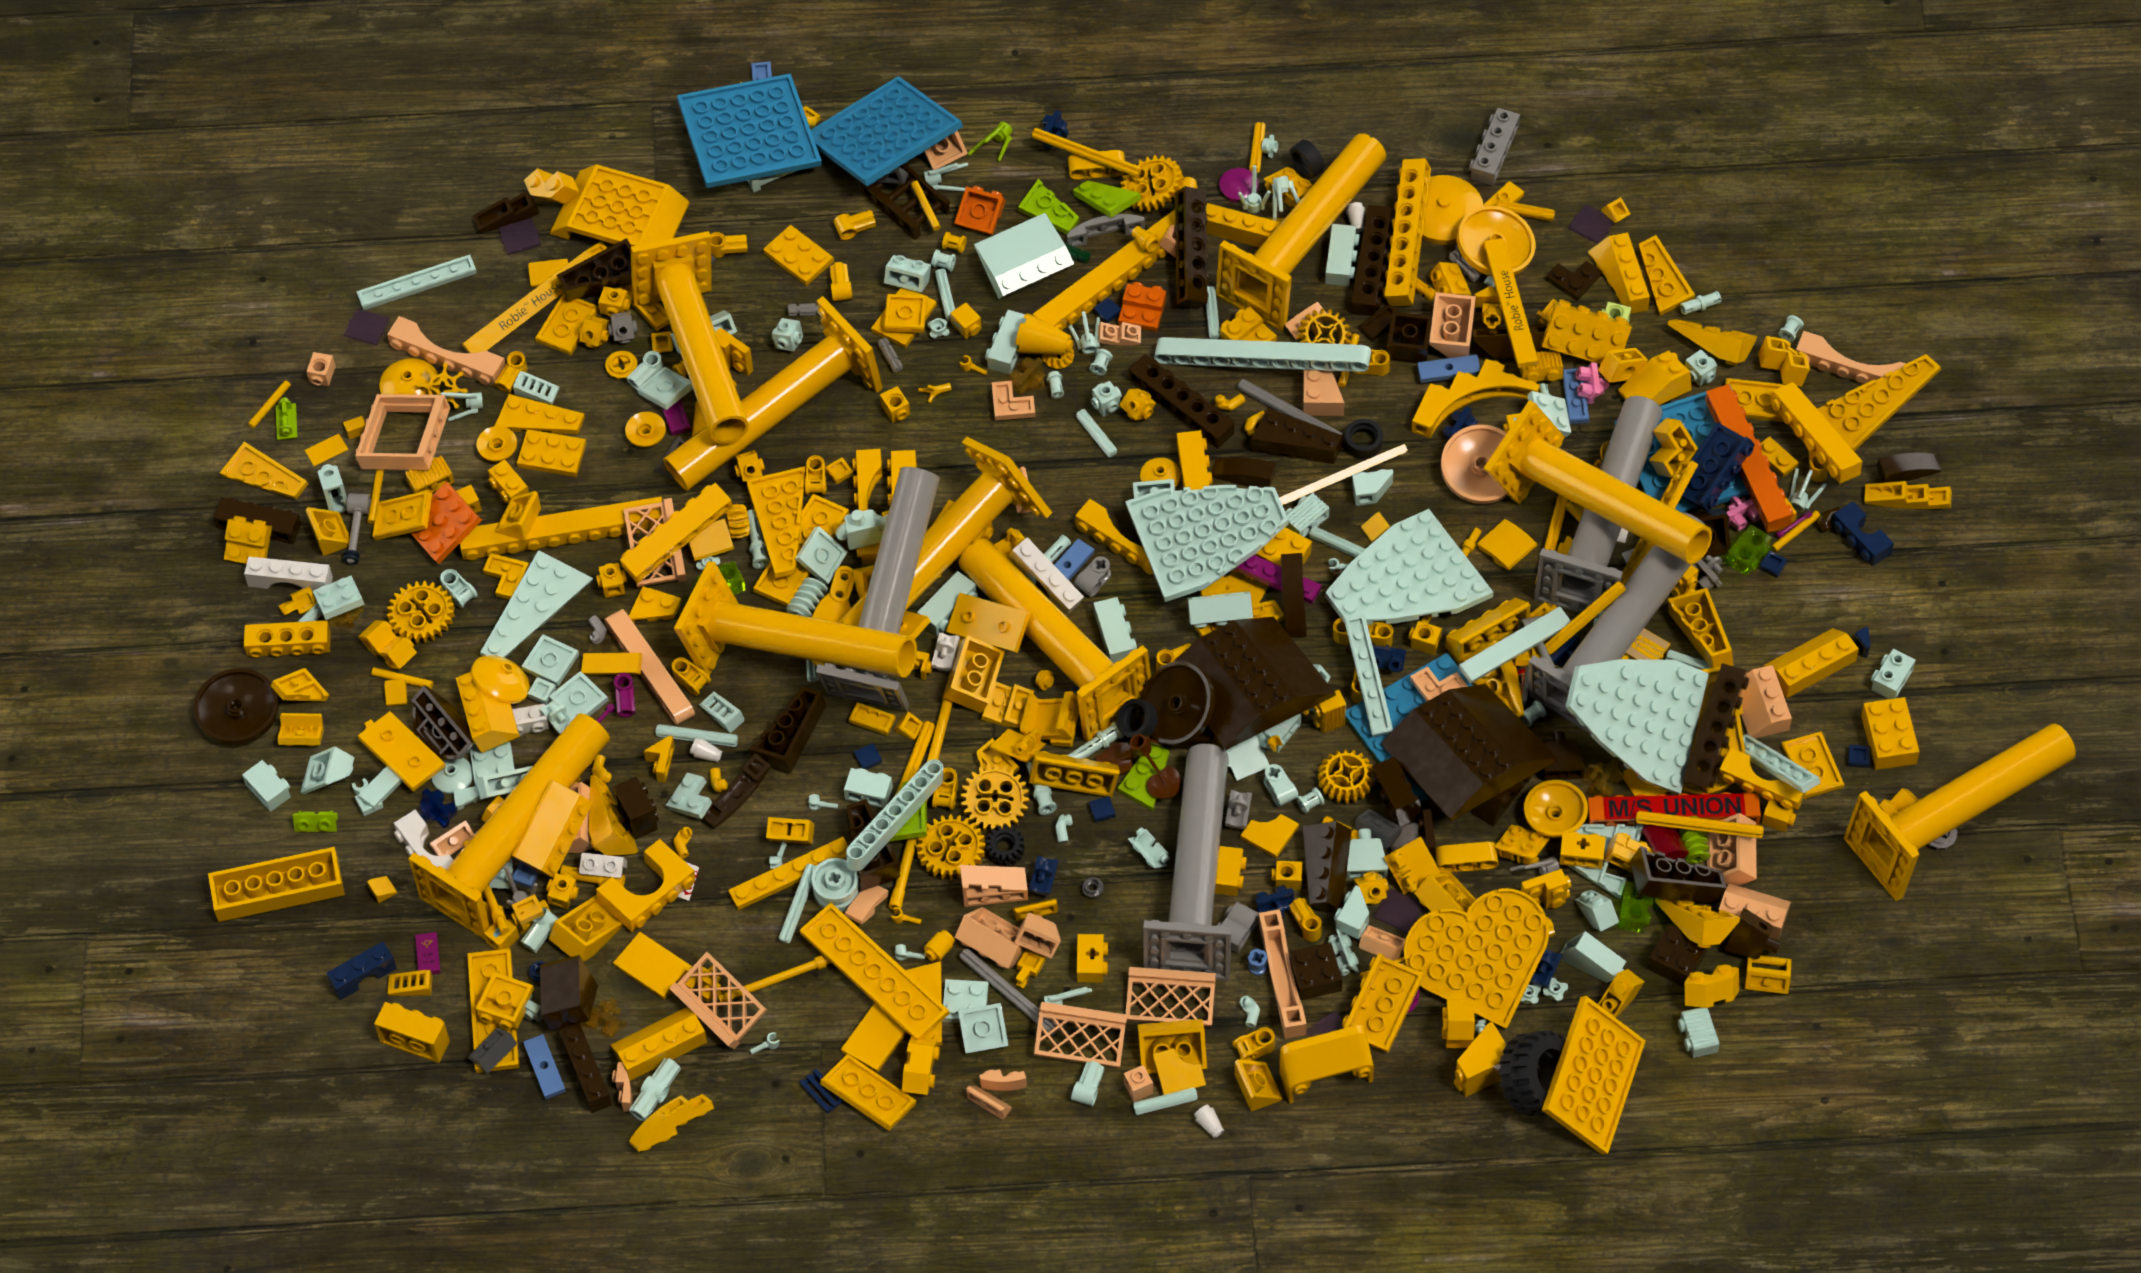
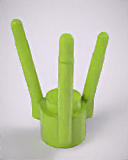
M1000 122L989 135L968 152V155L970 156L982 145L994 138L998 142L1004 141L997 159L1000 162L1009 142L1012 140L1010 136L1013 131L1011 126L1006 122Z

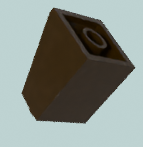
M577 955L541 964V1016L549 1029L554 1030L589 1021L598 984L581 956Z

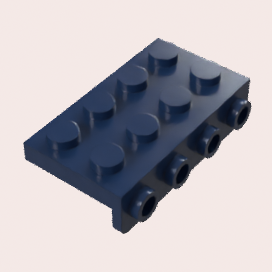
M1717 422L1691 459L1698 466L1681 497L1709 512L1717 504L1722 492L1729 487L1733 476L1740 471L1744 460L1752 454L1753 447L1755 446L1752 440Z

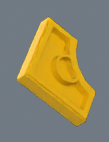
M1282 814L1269 822L1251 820L1247 828L1240 835V839L1277 859L1299 828V823Z
M1174 1048L1152 1054L1163 1095L1206 1085L1201 1064L1184 1062L1178 1057Z

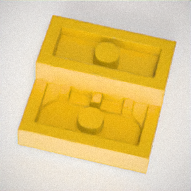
M1506 519L1477 543L1479 550L1492 556L1494 563L1507 570H1510L1537 546V543L1527 533Z
M995 682L989 704L983 710L981 720L1020 728L1028 695L1034 694V691L1016 684L1010 687Z

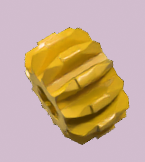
M733 504V507L725 513V520L730 537L739 539L748 536L750 533L749 517L745 505Z

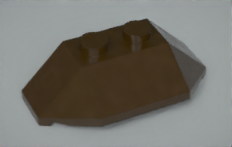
M1547 325L1529 326L1536 352H1540L1544 348L1541 346V342ZM1507 327L1472 329L1474 341L1492 357L1500 360L1515 357Z
M424 685L411 699L414 731L441 760L461 759L474 745L469 725L450 702Z

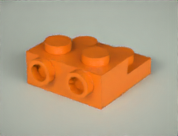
M966 186L954 224L993 236L997 221L1001 218L1006 202L1002 196L1003 194L997 191L985 192L979 186H972V188Z
M1140 282L1127 283L1118 325L1125 322L1139 325L1142 330L1157 332L1166 303V291L1160 286L1149 288L1144 287Z

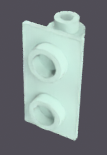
M1140 828L1136 832L1137 837L1128 838L1133 848L1143 855L1149 866L1154 869L1168 866L1166 862L1170 858L1168 856L1169 853L1159 842L1152 846L1156 839L1147 829Z
M1337 929L1338 935L1329 936L1328 943H1332L1335 956L1341 955L1336 957L1342 976H1346L1352 969L1359 973L1357 964H1359L1358 959L1350 949L1352 942L1348 934H1343Z

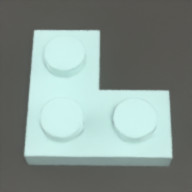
M687 773L666 804L668 810L702 819L712 804L710 798L699 795L707 782L705 778Z

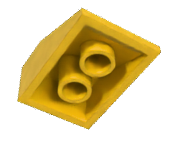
M1668 350L1651 358L1618 389V393L1624 399L1630 396H1642L1660 405L1691 391V374Z
M597 895L556 920L549 940L570 957L580 955L585 962L594 956L624 925L597 901Z

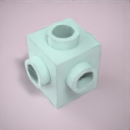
M781 318L776 328L772 331V339L776 349L794 351L803 338L801 324L798 320Z
M1702 350L1686 359L1685 367L1690 371L1691 381L1702 386L1705 383H1710L1715 378L1716 362Z
M1108 381L1092 389L1093 398H1091V402L1103 417L1120 409L1119 404L1122 395L1117 386L1114 387Z

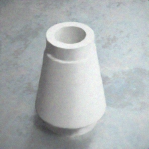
M1360 202L1350 203L1346 210L1347 217L1351 226H1356V233H1362L1365 226V207Z
M696 738L690 750V754H693L695 758L715 761L717 763L723 752L703 738Z
M1208 1104L1194 1114L1196 1117L1195 1121L1213 1138L1218 1137L1225 1131L1214 1108H1210Z

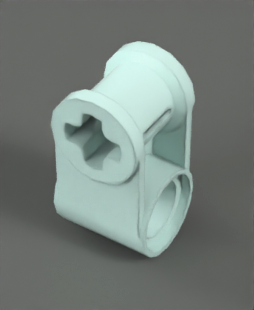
M453 569L443 571L440 576L443 591H448V595L452 597L453 602L460 609L464 608V604L470 599L478 597L474 587L466 582L457 571Z
M1271 764L1266 767L1264 785L1271 794L1275 804L1281 807L1296 799L1298 791L1285 774L1283 768L1277 764Z

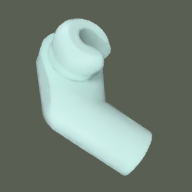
M1062 814L1057 820L1055 829L1058 843L1069 841L1066 826L1073 824L1070 814L1065 816Z

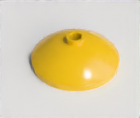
M407 358L391 364L383 372L379 383L381 394L429 395L428 389L418 388L417 383L427 384L430 382L431 375L426 371L427 367H430L432 373L438 375V372L430 363L421 359Z
M486 655L476 659L471 667L473 682L481 692L491 699L501 703L516 704L522 702L528 696L527 693L530 690L529 680L525 672L513 661L502 656Z
M1549 780L1536 785L1530 790L1524 802V815L1528 824L1536 832L1547 837L1558 838L1562 837L1563 832H1576L1583 826L1588 815V803L1583 792L1572 783L1562 780Z

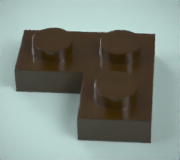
M1585 261L1575 273L1558 263L1546 275V281L1578 301L1602 276V271L1588 261Z

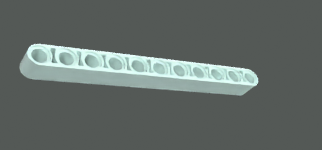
M1162 337L1157 340L1154 359L1161 364L1365 372L1369 367L1371 349L1365 345Z

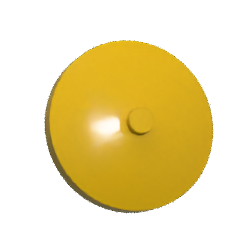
M1437 175L1430 177L1422 239L1439 245L1457 243V230L1463 218L1473 209L1484 206L1482 198L1475 187L1455 176Z
M1490 205L1473 209L1463 218L1457 230V245L1463 258L1474 269L1489 276H1492L1484 248L1485 240L1504 238L1514 275L1527 268L1535 253V237L1530 226L1518 214L1500 206Z

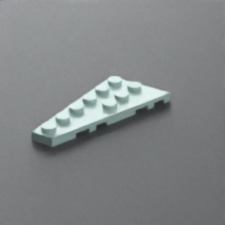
M538 550L483 646L480 655H497L506 658L525 639H528L535 630L560 611L568 601L577 596L584 587L593 582V578Z

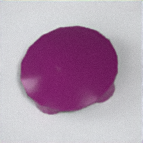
M1234 168L1222 175L1219 186L1221 192L1228 197L1230 202L1236 203L1240 201L1239 192L1242 193L1245 199L1252 193V171L1245 168ZM1258 179L1256 181V193H1258Z

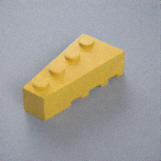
M1708 588L1667 599L1669 615L1710 668L1721 667L1722 663L1734 666L1732 649Z

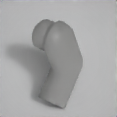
M594 615L589 619V623L594 628L593 634H590V640L595 644H599L604 640L607 628Z

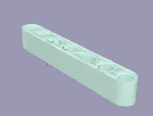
M932 759L926 762L848 846L846 856L847 866L850 870L860 871L865 868L942 784L943 764L939 760Z

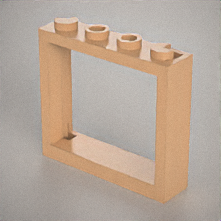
M377 394L374 404L371 405L369 418L366 419V427L361 434L358 449L355 450L356 461H358L361 469L429 470L450 411L445 395ZM387 412H431L417 454L373 453Z

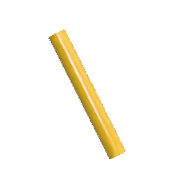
M912 182L911 186L933 230H939L941 226L919 182Z
M1352 334L1350 344L1357 345L1360 336ZM1341 371L1338 382L1339 387H1346L1350 371Z
M287 380L279 386L248 422L249 427L254 429L288 390L291 384Z
M376 469L367 520L369 524H374L384 469Z
M1815 510L1810 518L1803 520L1771 545V549L1774 552L1780 550L1820 518V513Z
M375 667L372 669L371 674L373 676L390 680L405 679L407 684L420 687L425 685L430 689L433 687V681Z

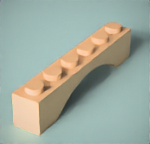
M400 316L387 334L389 344L394 349H401L413 357L426 359L431 364L436 363L443 366V363H447L448 371H456L458 373L461 371L464 377L476 379L483 385L496 387L495 381L506 365L503 357L488 351L457 353L445 350L428 340L420 331L417 323Z
M1803 331L1796 348V352L1802 351L1807 355L1809 366L1818 368L1821 371L1837 374L1843 378L1856 380L1861 384L1874 379L1877 380L1885 376L1886 373L1894 372L1906 364L1903 362L1888 365L1859 363L1835 351L1822 336Z
M1280 909L1259 913V929L1264 951L1267 954V964L1284 1038L1305 1036L1307 1023L1291 968Z

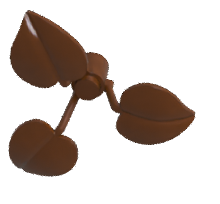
M1136 734L1131 738L1130 745L1124 742L1116 743L1102 754L1096 756L1098 762H1109L1118 765L1119 775H1123L1131 770L1132 760L1136 758V754L1140 757H1146L1157 772V774L1152 775L1148 779L1147 790L1157 799H1170L1180 789L1181 777L1178 771L1172 766H1167L1160 771L1149 754L1152 749L1150 743L1163 746L1164 743L1150 739L1149 736L1145 737L1142 734Z

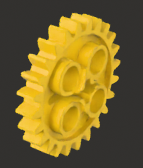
M1154 155L1152 160L1146 157L1145 162L1140 159L1139 165H1137L1141 167L1138 177L1130 174L1122 176L1124 181L1120 182L1122 189L1140 193L1141 200L1133 204L1132 207L1134 210L1139 208L1141 212L1144 208L1150 212L1151 207L1158 210L1159 205L1164 208L1166 201L1172 203L1170 198H1175V192L1180 190V186L1184 184L1182 181L1184 177L1179 165H1177L1176 161L1172 162L1170 157L1165 160L1163 155L1159 159ZM1152 185L1155 190V195L1153 194V191L1151 189Z
M416 581L414 587L408 583L407 590L400 588L401 594L394 593L395 600H389L391 605L387 607L389 624L393 627L394 633H399L400 637L406 636L410 640L415 638L416 643L421 638L426 643L428 637L434 641L435 634L442 636L441 630L448 631L447 624L453 623L452 618L455 617L453 611L455 607L452 597L448 595L447 590L443 591L441 585L436 588L434 582L427 586L426 581H424L419 586L418 581Z
M987 764L986 771L979 767V774L971 773L973 780L966 778V783L969 786H962V790L966 793H962L960 798L966 801L961 802V807H967L964 810V815L971 814L969 822L976 820V828L982 824L983 831L987 827H991L992 830L1000 825L1001 829H1003L1004 825H1008V829H1011V822L1018 825L1017 817L1024 818V814L1021 811H1027L1028 809L1024 803H1029V798L1024 796L1029 794V790L1022 789L1026 786V782L1019 783L1021 775L1014 777V769L1008 773L1006 772V765L1002 770H999L998 764L995 765L994 769H991L990 765ZM986 783L991 788L988 791H982L979 786ZM1003 785H1009L1012 790L1005 793L1000 788ZM993 795H997V802H993ZM980 804H987L990 809L986 812H981L978 806ZM1002 805H1007L1011 810L1008 813H1002L999 808Z
M950 814L949 820H946L942 815L940 822L934 818L933 826L927 823V836L917 838L919 843L916 845L917 851H919L917 854L918 859H921V865H926L927 872L933 869L934 877L941 873V879H944L946 875H949L950 880L953 879L954 875L961 879L960 865H981V858L985 857L983 850H986V845L983 843L985 838L984 835H981V829H976L975 822L969 825V818L961 821V815L956 820L953 819L952 814ZM951 833L949 836H944L943 834ZM969 842L970 844L962 845L961 843ZM935 849L941 850L940 852H937V853L932 852V851L935 850ZM953 858L959 859L956 862L951 861Z

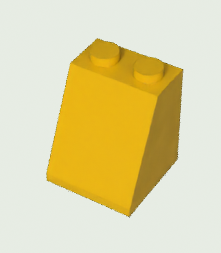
M1492 1021L1485 1026L1457 1060L1454 1084L1459 1092H1463L1465 1097L1501 1080V1075H1499L1501 1064L1499 1061L1500 1057L1504 1055L1502 1051L1507 1044Z

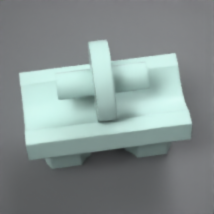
M557 696L549 704L540 708V711L544 716H547V720L559 735L574 718Z

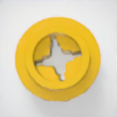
M1072 349L1071 352H1067L1066 355H1061L1060 359L1056 354H1042V358L1047 366L1054 369H1062L1072 363L1074 350Z
M628 351L614 352L606 360V372L609 373L610 377H616L618 380L620 378L627 379L637 368V359ZM619 361L624 365V370L619 367Z

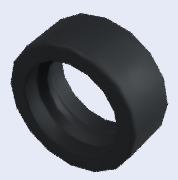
M1302 139L1290 148V158L1296 169L1304 177L1312 179L1325 169L1324 160L1320 152L1308 140Z
M1358 419L1350 423L1346 428L1344 445L1350 455L1359 459H1368L1377 455L1382 449L1383 432L1376 422L1369 419ZM1365 431L1373 434L1376 440L1372 445L1364 447L1353 443L1352 436L1357 432Z
M1130 699L1120 707L1117 713V727L1121 734L1128 738H1132L1136 734H1142L1145 737L1150 736L1157 726V710L1147 701ZM1141 707L1145 714L1144 722L1137 731H1132L1130 728L1131 715L1137 708Z

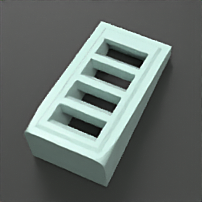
M522 371L519 372L513 385L515 395L551 405L560 389L555 384ZM547 389L550 390L548 396H545Z
M716 692L711 693L699 704L702 710L729 733H732L744 722L741 711Z

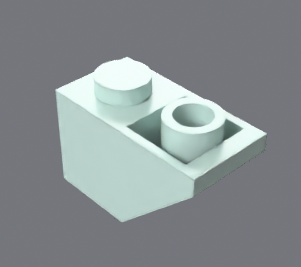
M1393 469L1353 474L1352 490L1355 505L1377 503L1393 484Z
M1355 885L1352 892L1348 891L1344 899L1345 905L1342 909L1339 908L1337 910L1334 920H1336V929L1356 939H1360L1369 923V911L1360 887Z
M1594 890L1585 891L1580 897L1575 899L1576 904L1593 928L1603 931L1619 923L1611 899Z

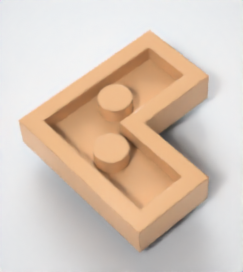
M1012 381L992 382L995 421L1035 417L1034 396L1013 397Z
M1428 666L1410 676V681L1426 702L1448 689L1468 687L1457 672L1439 682Z

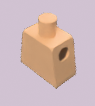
M1027 913L1014 943L1052 959L1061 939L1054 922L1044 919L1041 915Z

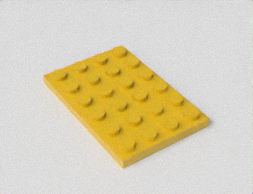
M1580 997L1542 1111L1600 1154H1608L1646 1040L1589 997Z

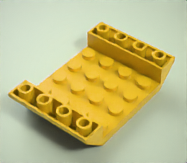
M596 164L579 171L575 180L579 193L567 204H563L550 234L569 239L572 232L613 244L627 238L631 246L672 239L690 202L668 184Z

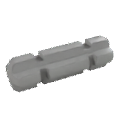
M1454 250L1449 254V259L1453 263H1457L1461 271L1466 276L1469 275L1468 278L1472 282L1480 278L1481 273L1473 269L1463 256L1461 257V253L1458 250Z
M815 303L799 304V306L789 304L788 314L790 316H797V314H800V316L816 315L819 308Z
M887 338L878 340V346L883 351L882 353L888 364L891 365L892 371L894 373L903 369L902 363L890 345Z

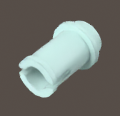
M1058 371L1048 373L1046 380L1050 384L1051 396L1054 398L1063 397L1062 375Z

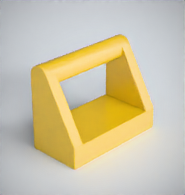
M1762 955L1759 959L1747 957L1745 989L1782 994L1789 993L1791 959ZM1752 963L1786 967V971L1752 967Z

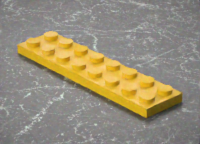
M831 902L800 929V934L916 1040L926 1036L949 1015V1010Z

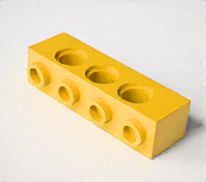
M328 620L245 625L244 648L247 657L254 658L270 655L278 657L289 654H323L330 652L331 630Z

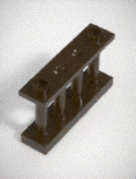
M908 163L899 166L908 172L907 181L890 194H885L881 191V188L888 183L874 182L866 186L861 182L862 194L914 240L921 236L920 224L928 219L925 212H922L916 218H912L907 213L920 203L917 196L913 197L903 206H898L894 202L895 199L912 187V182L918 181L925 196L934 203L931 205L934 213L939 209L946 215L950 213L949 199L944 194L941 195L913 171Z

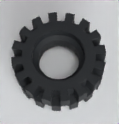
M1000 825L997 826V831L993 828L991 834L988 833L986 852L988 858L992 859V863L996 864L998 862L999 866L1006 863V867L1010 866L1009 862L1015 865L1016 859L1018 861L1022 859L1021 855H1024L1025 849L1024 838L1019 830L1015 832V827L1011 826V829H1008V825H1004V829H1001ZM1007 840L1013 843V848L1009 851H1000L997 848V844L1001 841Z

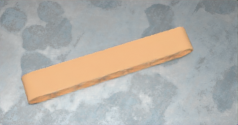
M621 609L606 617L604 622L624 653L643 654L640 675L672 721L678 725L694 716L695 712L692 705L627 613Z

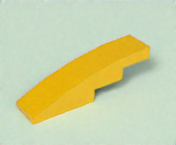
M1906 481L1865 484V504L1904 509L1951 508V487L1929 488L1928 484L1907 485Z

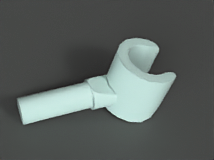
M1331 558L1328 561L1330 566H1335L1329 567L1331 573L1335 569L1344 570L1349 565L1340 564L1336 558Z
M817 794L809 796L808 803L811 810H818L821 807L838 809V804L820 801V797Z
M782 842L777 856H770V869L782 865L783 853L787 846L785 842Z
M903 944L895 946V957L899 961L907 958L925 959L924 954L907 952L906 946Z
M769 1033L767 1041L750 1049L751 1054L764 1048L776 1049L779 1046L780 1040L770 1041L776 1038V1033Z

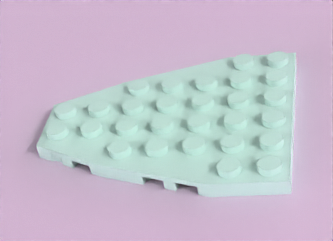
M1236 485L1203 486V489L1197 490L1184 487V490L1171 491V488H1164L1125 501L1165 602L1207 588L1256 554L1289 524L1288 517L1275 487L1259 488L1257 486H1249V489L1237 488Z
M1427 509L1392 525L1350 562L1325 592V598L1343 622L1344 618L1365 614L1367 625H1372L1373 621H1385L1386 624L1419 620V616L1431 614V617H1438V613L1448 611L1451 614H1457L1493 598V591L1430 509Z
M1618 659L1575 666L1565 707L1571 714L1576 716L1577 721L1582 726H1586L1592 733L1590 736L1613 757H1618L1624 762L1623 765L1637 773L1641 781L1674 794H1681L1683 778L1690 757L1709 673L1677 660Z

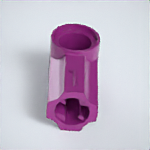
M619 673L614 679L617 715L627 718L636 714L635 687L630 674ZM622 684H629L627 687H620Z

